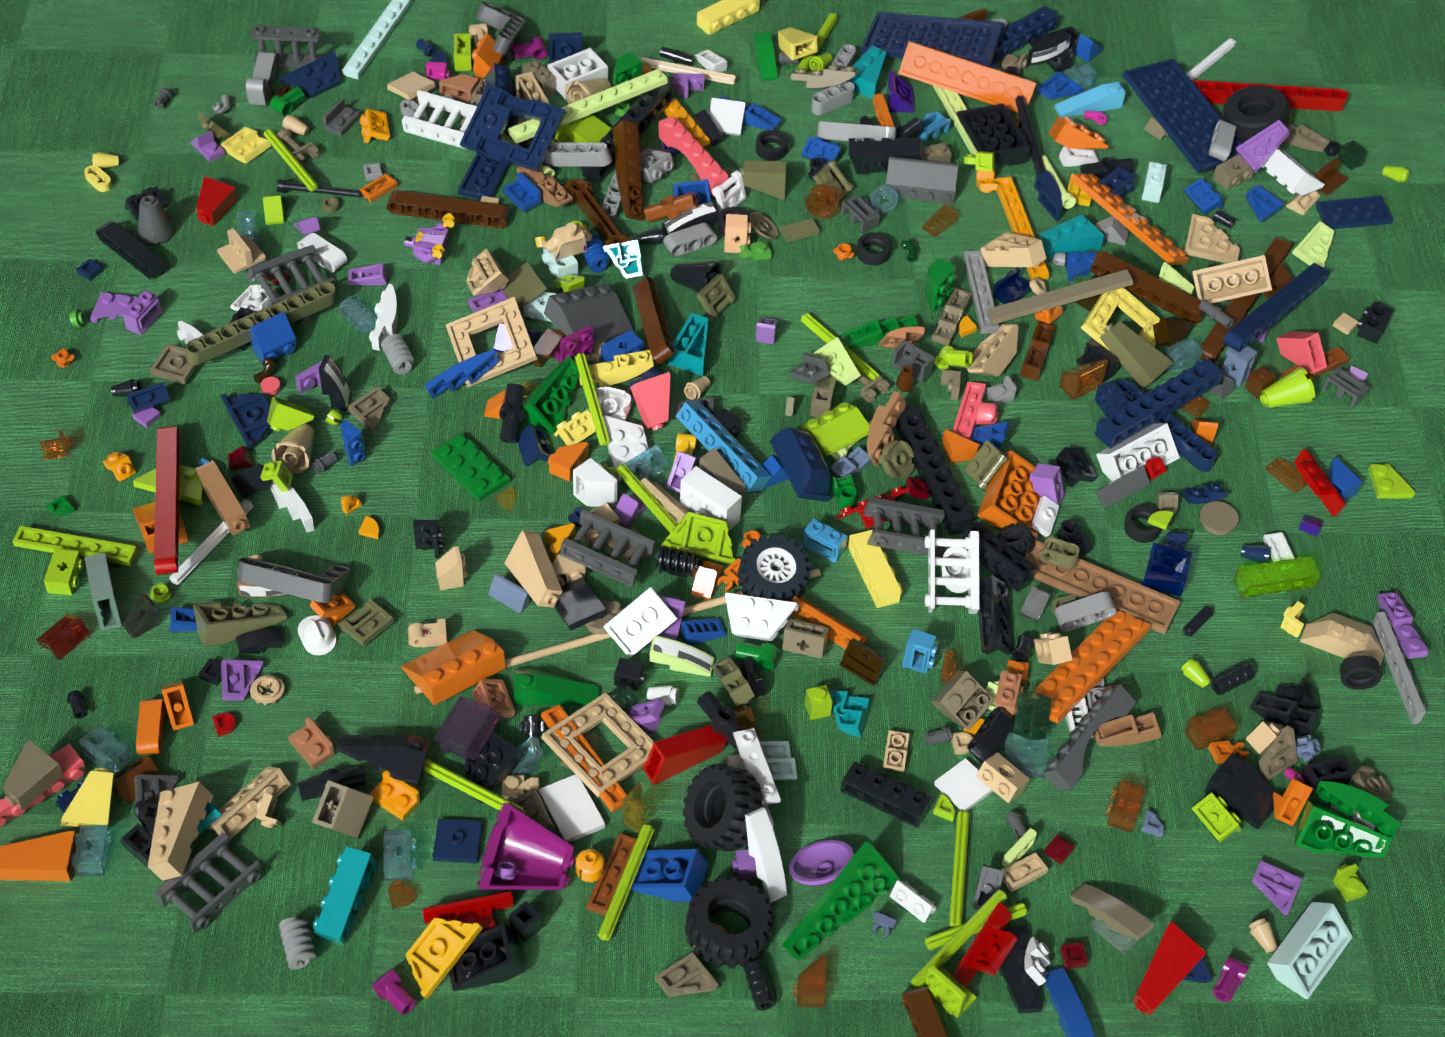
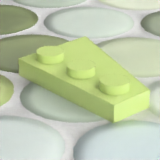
M1320 221L1299 243L1292 254L1309 266L1316 263L1324 268L1334 230Z
M838 337L812 353V355L824 358L828 363L829 375L845 386L861 376Z

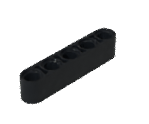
M110 220L96 229V235L106 246L148 279H153L166 270V265L159 256L114 221Z

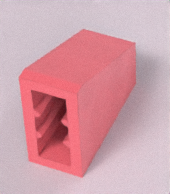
M1290 331L1276 337L1280 354L1296 365L1303 367L1309 373L1314 374L1327 368L1318 332Z
M669 372L635 383L630 387L646 430L650 428L653 431L660 429L668 421L671 376Z

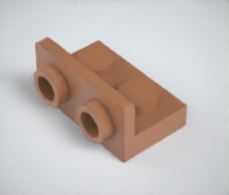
M481 679L473 691V698L476 700L479 714L484 724L489 725L493 718H512L516 712L504 681L497 679Z
M307 717L305 719L306 726L288 736V739L310 767L315 769L335 756L333 749L335 744L329 735L325 736L323 734L322 728L317 721L313 722L310 717Z

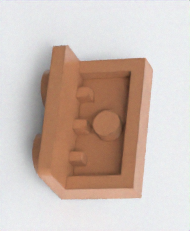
M1002 670L994 705L1006 708L1005 712L1013 719V715L1018 714L1020 702H1016L1017 697H1022L1024 686L1020 685L1022 674Z

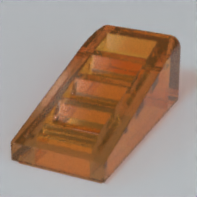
M944 204L922 226V229L936 238L958 220V213Z
M1280 458L1275 459L1265 467L1268 473L1295 494L1307 486L1306 481L1297 468Z

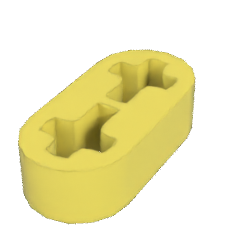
M88 166L84 170L86 180L98 191L106 192L112 188L110 177L98 166Z

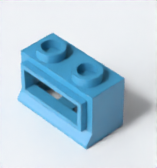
M937 111L927 113L920 120L924 130L913 138H921L923 145L926 146L929 134L934 138H938L940 129L946 134L949 132L951 119L945 118Z
M813 518L805 528L802 546L836 563L846 551L847 535Z
M912 629L906 644L902 668H909L921 673H927L928 668L932 669L938 645H935L936 636ZM915 651L925 653V655L917 654Z

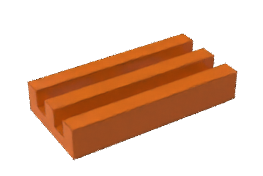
M384 174L359 190L364 195V198L372 203L398 187V183L388 174Z

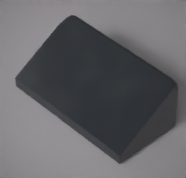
M260 463L231 477L232 482L243 498L270 486L272 480L262 481L260 478L264 467Z

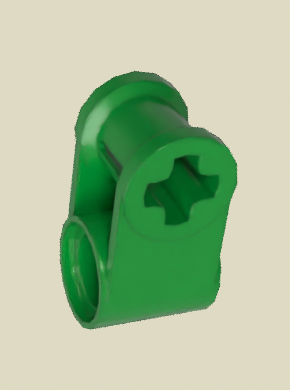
M847 474L845 477L839 478L831 477V489L839 508L844 509L852 506L854 509L857 490L854 486L852 475Z

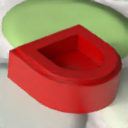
M1150 457L1145 463L1148 479H1154L1167 472L1163 460L1159 457Z
M221 713L212 716L218 737L230 734L236 729L237 723L233 714Z

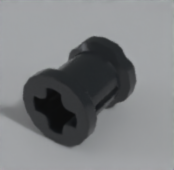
M1019 635L1017 646L1011 653L1012 657L1020 662L1028 661L1030 649L1035 645L1034 639L1028 635Z

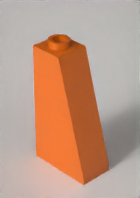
M75 831L0 846V880L71 882L79 843Z

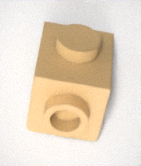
M264 793V796L259 799L257 803L258 812L255 818L262 821L261 825L271 829L274 828V825L281 827L282 822L271 818L278 798L268 793Z

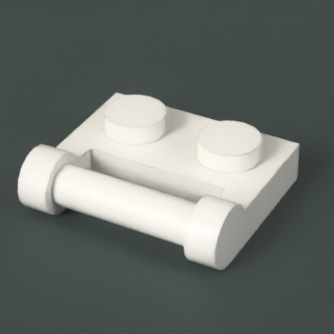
M734 171L729 179L712 189V193L716 197L719 214L726 208L736 207L746 199L743 178L739 171ZM735 183V185L732 188H730L727 192L724 193V191L727 188H729L732 184Z

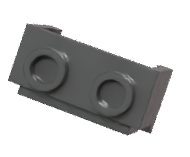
M857 195L847 201H842L841 214L845 215L850 212L851 223H855L859 219L861 221V234L879 226L880 213L876 208L873 209L869 205L866 198L862 199Z
M904 340L894 350L892 365L899 370H902V367L905 365L911 366L914 379L923 383L931 375L935 357ZM919 358V359L923 360L925 363L923 364V363H921L920 361H918L917 359Z
M1341 368L1327 376L1323 386V390L1326 391L1331 384L1338 387L1336 396L1339 399L1346 393L1354 397L1350 405L1352 409L1366 398L1370 388L1363 380L1354 378L1349 371L1342 370Z

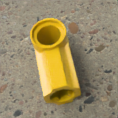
M677 434L675 458L678 451L693 456L697 444V438L693 434Z

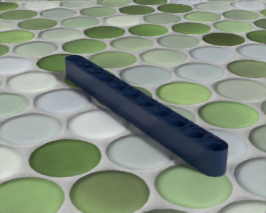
M1316 263L1311 264L1231 328L1225 335L1223 344L1237 352H1241L1322 286L1329 277L1330 271Z

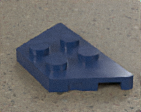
M335 51L281 76L280 82L282 84L288 83L293 88H301L302 92L311 98L339 86L341 80Z
M227 394L221 395V400L248 450L252 449L273 430L267 422L270 405L263 394H239L238 397H227Z

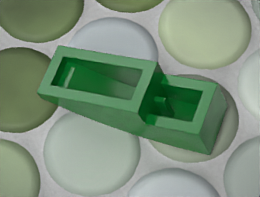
M770 32L754 33L755 59L761 81L777 80L775 54Z

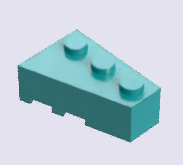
M871 46L852 66L855 67V70H860V74L847 80L855 85V92L873 100V94L878 89V84L885 67L886 51Z

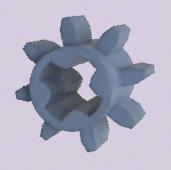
M1311 735L1297 738L1298 742L1295 744L1298 758L1303 757L1304 762L1314 761V759L1318 758L1317 755L1321 752V746L1317 739H1312Z

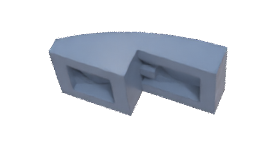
M858 446L847 457L843 455L830 467V470L838 477H845L847 474L854 476L872 461L868 454Z

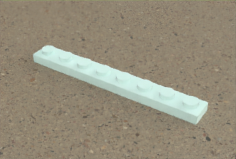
M392 0L343 68L344 76L359 79L414 0Z

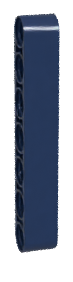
M1128 380L1117 382L1129 401H1135L1144 394L1143 391ZM1171 414L1155 422L1168 424L1177 452L1202 472L1212 470L1217 453L1211 446Z

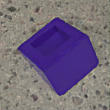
M1304 514L1298 530L1317 536L1323 521Z

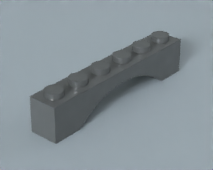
M1121 684L1109 685L1101 692L1102 696L1091 705L1090 712L1080 719V725L1071 731L1067 742L1058 748V754L1048 761V767L1043 774L1058 791L1072 789L1083 774L1085 749L1096 729L1108 720L1125 717L1135 705L1136 701Z

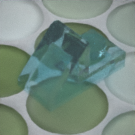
M531 736L518 747L524 756L508 773V776L526 775L540 771L538 759L543 756L538 738Z

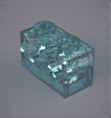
M658 444L623 464L641 482L644 478L649 481L648 476L652 474L657 476L664 472L663 467L669 463ZM651 458L654 459V461H655V466H653V465L651 464V461H650ZM635 467L639 468L640 475L636 473Z
M98 725L79 740L82 752L99 768L108 769V772L113 773V775L130 762L128 755L130 751L126 744L123 742L119 743L115 735L109 729L105 730L101 725Z

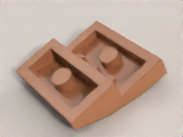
M904 327L893 330L880 340L878 347L896 349L904 340L915 344L924 335L925 327Z

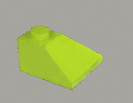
M273 396L267 422L271 425L270 428L282 432V429L289 431L313 420L314 415L308 408Z

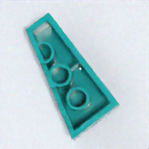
M345 847L344 852L339 854L336 874L333 873L330 878L329 893L323 897L321 904L322 912L320 916L316 917L313 925L314 932L318 938L343 945L355 921V914L353 912L354 910L358 911L363 903L362 892L370 887L371 872L376 873L378 869V864L371 853L350 847Z

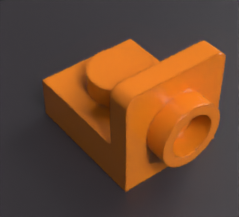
M1057 306L1036 312L1035 319L1050 324L1063 313V308Z

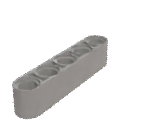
M818 121L817 137L840 141H849V138H855V141H864V138H871V141H881V138L895 141L897 127Z
M552 143L542 165L606 166L612 162V157L606 143Z

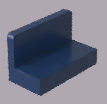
M164 382L126 395L127 404L130 405L133 414L171 401Z
M530 424L518 435L517 443L524 465L529 466L537 458L548 462L552 451L544 429Z

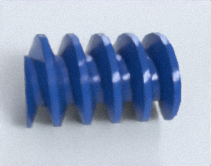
M592 234V239L586 242L587 252H584L583 255L590 270L598 273L606 269L610 257L603 249L604 245L600 236Z

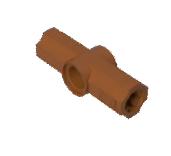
M692 192L679 197L667 196L660 203L645 207V218L650 223L666 217L668 219H675L682 212L698 208L697 197Z

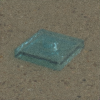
M1009 733L1005 739L1004 758L1027 776L1046 778L1043 772L1047 768L1048 738Z

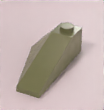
M206 602L193 605L198 636L204 646L210 647L234 641L236 636L260 630L287 619V615L280 605L254 604L252 607L241 606V603H234L233 606H221V602Z

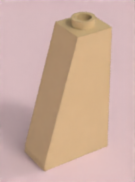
M522 530L505 561V565L538 606L554 608L562 593V589L541 537L538 533Z

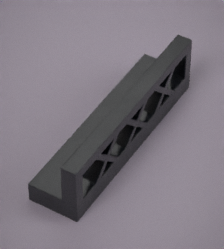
M990 575L979 581L978 612L981 652L988 655L999 650L1010 655L1013 646L1007 583Z

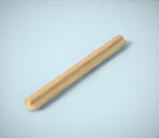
M645 57L640 59L643 65L647 64L654 70L660 69L669 73H704V80L734 85L736 81V76Z

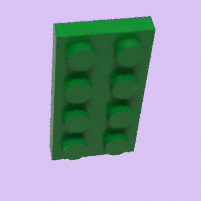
M462 432L431 451V456L479 502L510 483V477Z

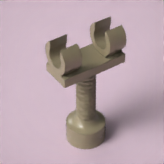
M284 128L278 132L277 137L283 144L287 143L295 150L291 153L301 165L305 164L302 160L305 159L306 155L309 154L312 159L319 156L317 154L319 152L318 148L313 146L311 142L301 147L292 139V134Z
M859 371L861 376L857 379L865 385L861 389L860 396L864 397L867 402L871 403L875 400L876 392L874 390L876 388L882 394L889 391L887 389L890 386L889 383L883 380L881 376L870 381Z

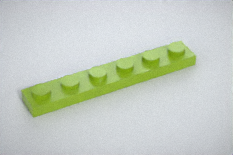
M24 526L19 527L13 539V544L16 547L53 553L54 549L79 551L81 558L105 552L108 563L130 567L137 553V547L133 545Z

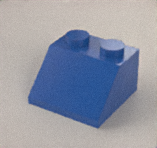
M284 312L250 327L252 350L262 363L267 357H271L272 360L276 361L278 358L297 350L296 337Z

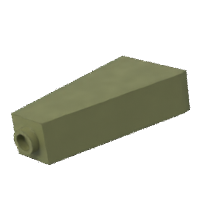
M1121 321L1115 325L1111 323L1103 329L1105 333L1100 339L1113 355L1119 359V362L1142 389L1153 382L1173 363L1168 357Z

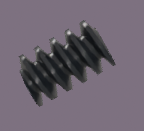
M661 545L657 566L659 565L660 571H664L667 566L668 573H671L675 568L677 575L680 574L681 570L684 576H687L690 572L691 577L694 578L700 564L701 554L696 558L695 552H692L689 557L687 550H685L680 555L678 548L675 553H672L671 547L668 548L667 552H664V546Z

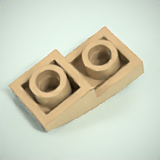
M889 730L883 763L884 769L904 772L910 734Z

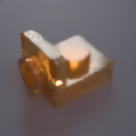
M1197 397L1180 408L1200 418L1208 409L1210 402Z
M59 430L60 438L40 442L45 460L69 456L67 448L71 447L68 436H64L63 430Z
M946 650L940 682L947 683L956 671H962L955 669L957 661L953 660V651Z

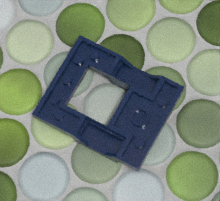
M487 85L459 144L463 148L477 152L479 156L506 165L511 163L539 172L566 111L563 108L535 99L526 101L512 96L503 89ZM511 115L527 120L532 118L541 121L528 149L500 140Z

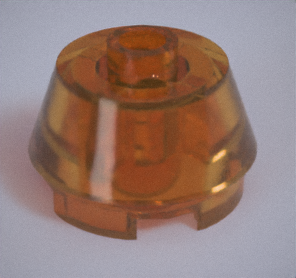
M824 184L811 188V193L805 198L807 211L819 219L833 217L839 208L838 192L832 187L824 186Z

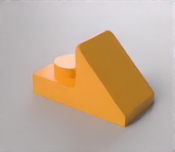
M571 523L545 531V543L551 545L549 548L551 563L560 554L561 543L564 538L569 540L575 538L574 524Z

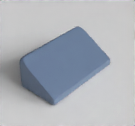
M497 573L494 575L489 596L514 611L522 613L529 605V594L527 591Z

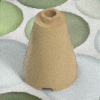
M605 78L573 81L566 88V94L568 93L569 98L567 103L571 104L609 89L611 84Z
M307 424L294 428L274 446L272 450L273 462L283 461L292 474L303 473L310 465L315 436L314 429Z

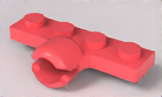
M967 382L953 433L971 440L977 424L990 425L996 423L998 406L994 403L983 402L986 384Z

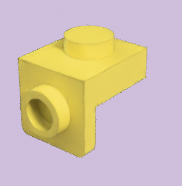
M1299 601L1293 607L1289 606L1283 614L1285 617L1281 624L1282 629L1296 638L1299 637L1304 626L1298 619L1305 605Z

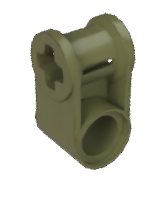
M1052 536L1045 539V546L1039 552L1040 559L1065 569H1073L1077 566L1080 551L1077 545Z

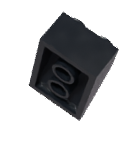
M1232 753L1209 779L1204 793L1207 795L1213 793L1216 798L1220 796L1227 804L1226 808L1234 812L1257 830L1274 812V791L1251 764L1235 753Z
M502 923L477 935L449 971L452 990L459 991L505 982L525 973L517 933L508 925Z

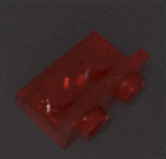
M66 614L36 641L41 647L51 650L56 659L61 660L87 638L90 632L81 618Z

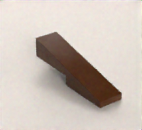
M1038 321L1022 366L1021 377L1038 381L1056 325Z

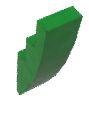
M912 314L900 320L892 317L880 323L875 319L843 332L849 348L878 344L887 333L904 327H919Z

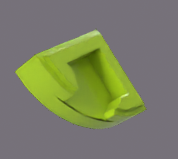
M1155 512L1149 517L1147 523L1166 530L1174 512Z
M941 793L933 814L953 822L955 809L950 799Z

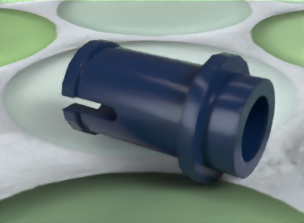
M422 38L416 42L417 48L423 51L427 57L435 55L436 49L433 44L427 43Z

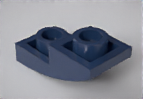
M1216 482L1211 484L1203 483L1202 489L1196 487L1191 489L1184 488L1182 492L1185 500L1192 504L1214 502L1228 495V492L1222 485Z

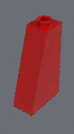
M711 725L656 741L652 745L643 771L652 784L656 785L721 753L727 739L723 734L714 732Z
M1172 921L1164 930L1132 999L1135 1002V1007L1141 1013H1147L1149 1016L1206 954L1200 946Z

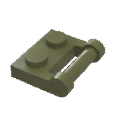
M835 159L827 162L813 177L832 205L837 204L854 187L840 171ZM830 169L833 171V173L835 174V176L838 178V180L840 181V183L843 185V188L840 186V184L837 182V180L835 179V177H834V176L832 175V173L829 171Z
M717 274L696 294L710 322H714L718 317L717 315L728 304H732L736 300L723 274ZM724 296V299L715 308H713V306Z
M986 440L964 471L978 486L986 490L989 486V481L1009 458L992 442Z
M369 599L361 609L347 620L343 619L339 622L338 626L344 633H348L364 647L393 624L394 618ZM371 612L369 615H367L364 619H362V620H361L359 623H357L355 626H352V625L355 624L358 620H360L362 617H364L367 613Z

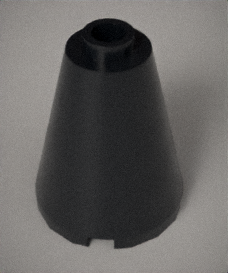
M715 261L676 264L671 268L670 277L673 282L699 293L717 274H722V267L720 263Z

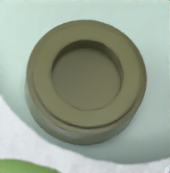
M327 197L321 202L322 210L325 213H336L340 209L339 200L335 197Z

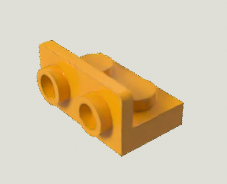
M367 108L360 117V124L362 125L361 134L364 138V143H368L371 137L388 141L390 133L387 114Z
M385 770L382 773L383 780L369 795L374 797L373 802L404 821L420 804L419 791L412 784L408 785L403 781L390 777V773Z

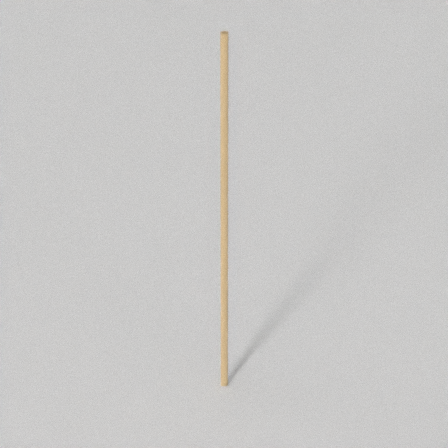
M819 568L810 570L809 579L821 576ZM738 591V592L732 593V594L744 595V594L742 593V591ZM721 596L684 607L683 616L726 604V598ZM609 633L591 634L506 659L505 666L508 668L604 640L610 638L611 635ZM414 686L416 695L423 693L417 686Z

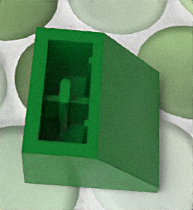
M631 51L617 57L613 87L642 75L643 62Z
M937 258L929 267L925 288V296L933 313L944 305L947 297L952 295L955 289L953 284L957 278L955 274L957 266L940 258Z

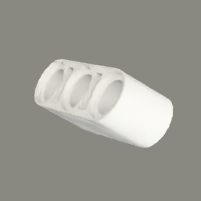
M313 232L297 243L298 249L314 245L317 251L313 261L330 272L336 271L347 262V257L343 251Z

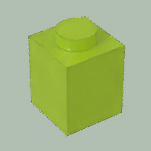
M827 685L806 689L805 706L810 720L831 716L832 699Z

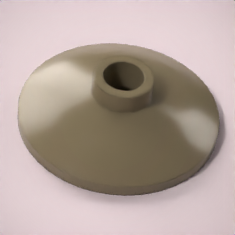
M752 212L749 215V221L757 235L768 239H776L778 237V230L770 219L758 212Z

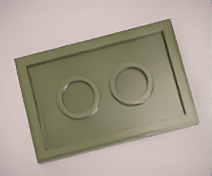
M526 262L507 276L509 281L502 290L509 299L515 297L519 309H521L547 288L529 263Z

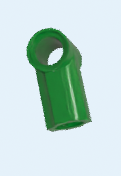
M295 87L282 97L279 95L274 96L270 102V107L281 115L287 116L292 112L295 105L305 99V94L301 88Z
M739 641L735 659L742 661L743 658H751L756 661L758 668L770 671L774 668L778 648L770 643L758 646Z

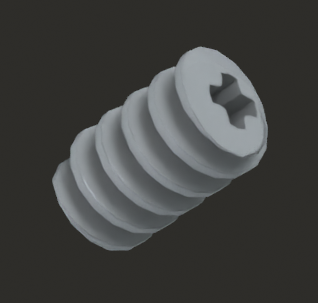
M393 334L386 337L381 342V347L393 371L399 375L408 373L414 363V357L411 355L403 336Z
M295 917L284 919L279 924L283 946H285V954H287L288 968L291 970L301 969L316 958V954L313 952L314 945L311 944L312 937L309 936L311 933L310 929H308V921Z

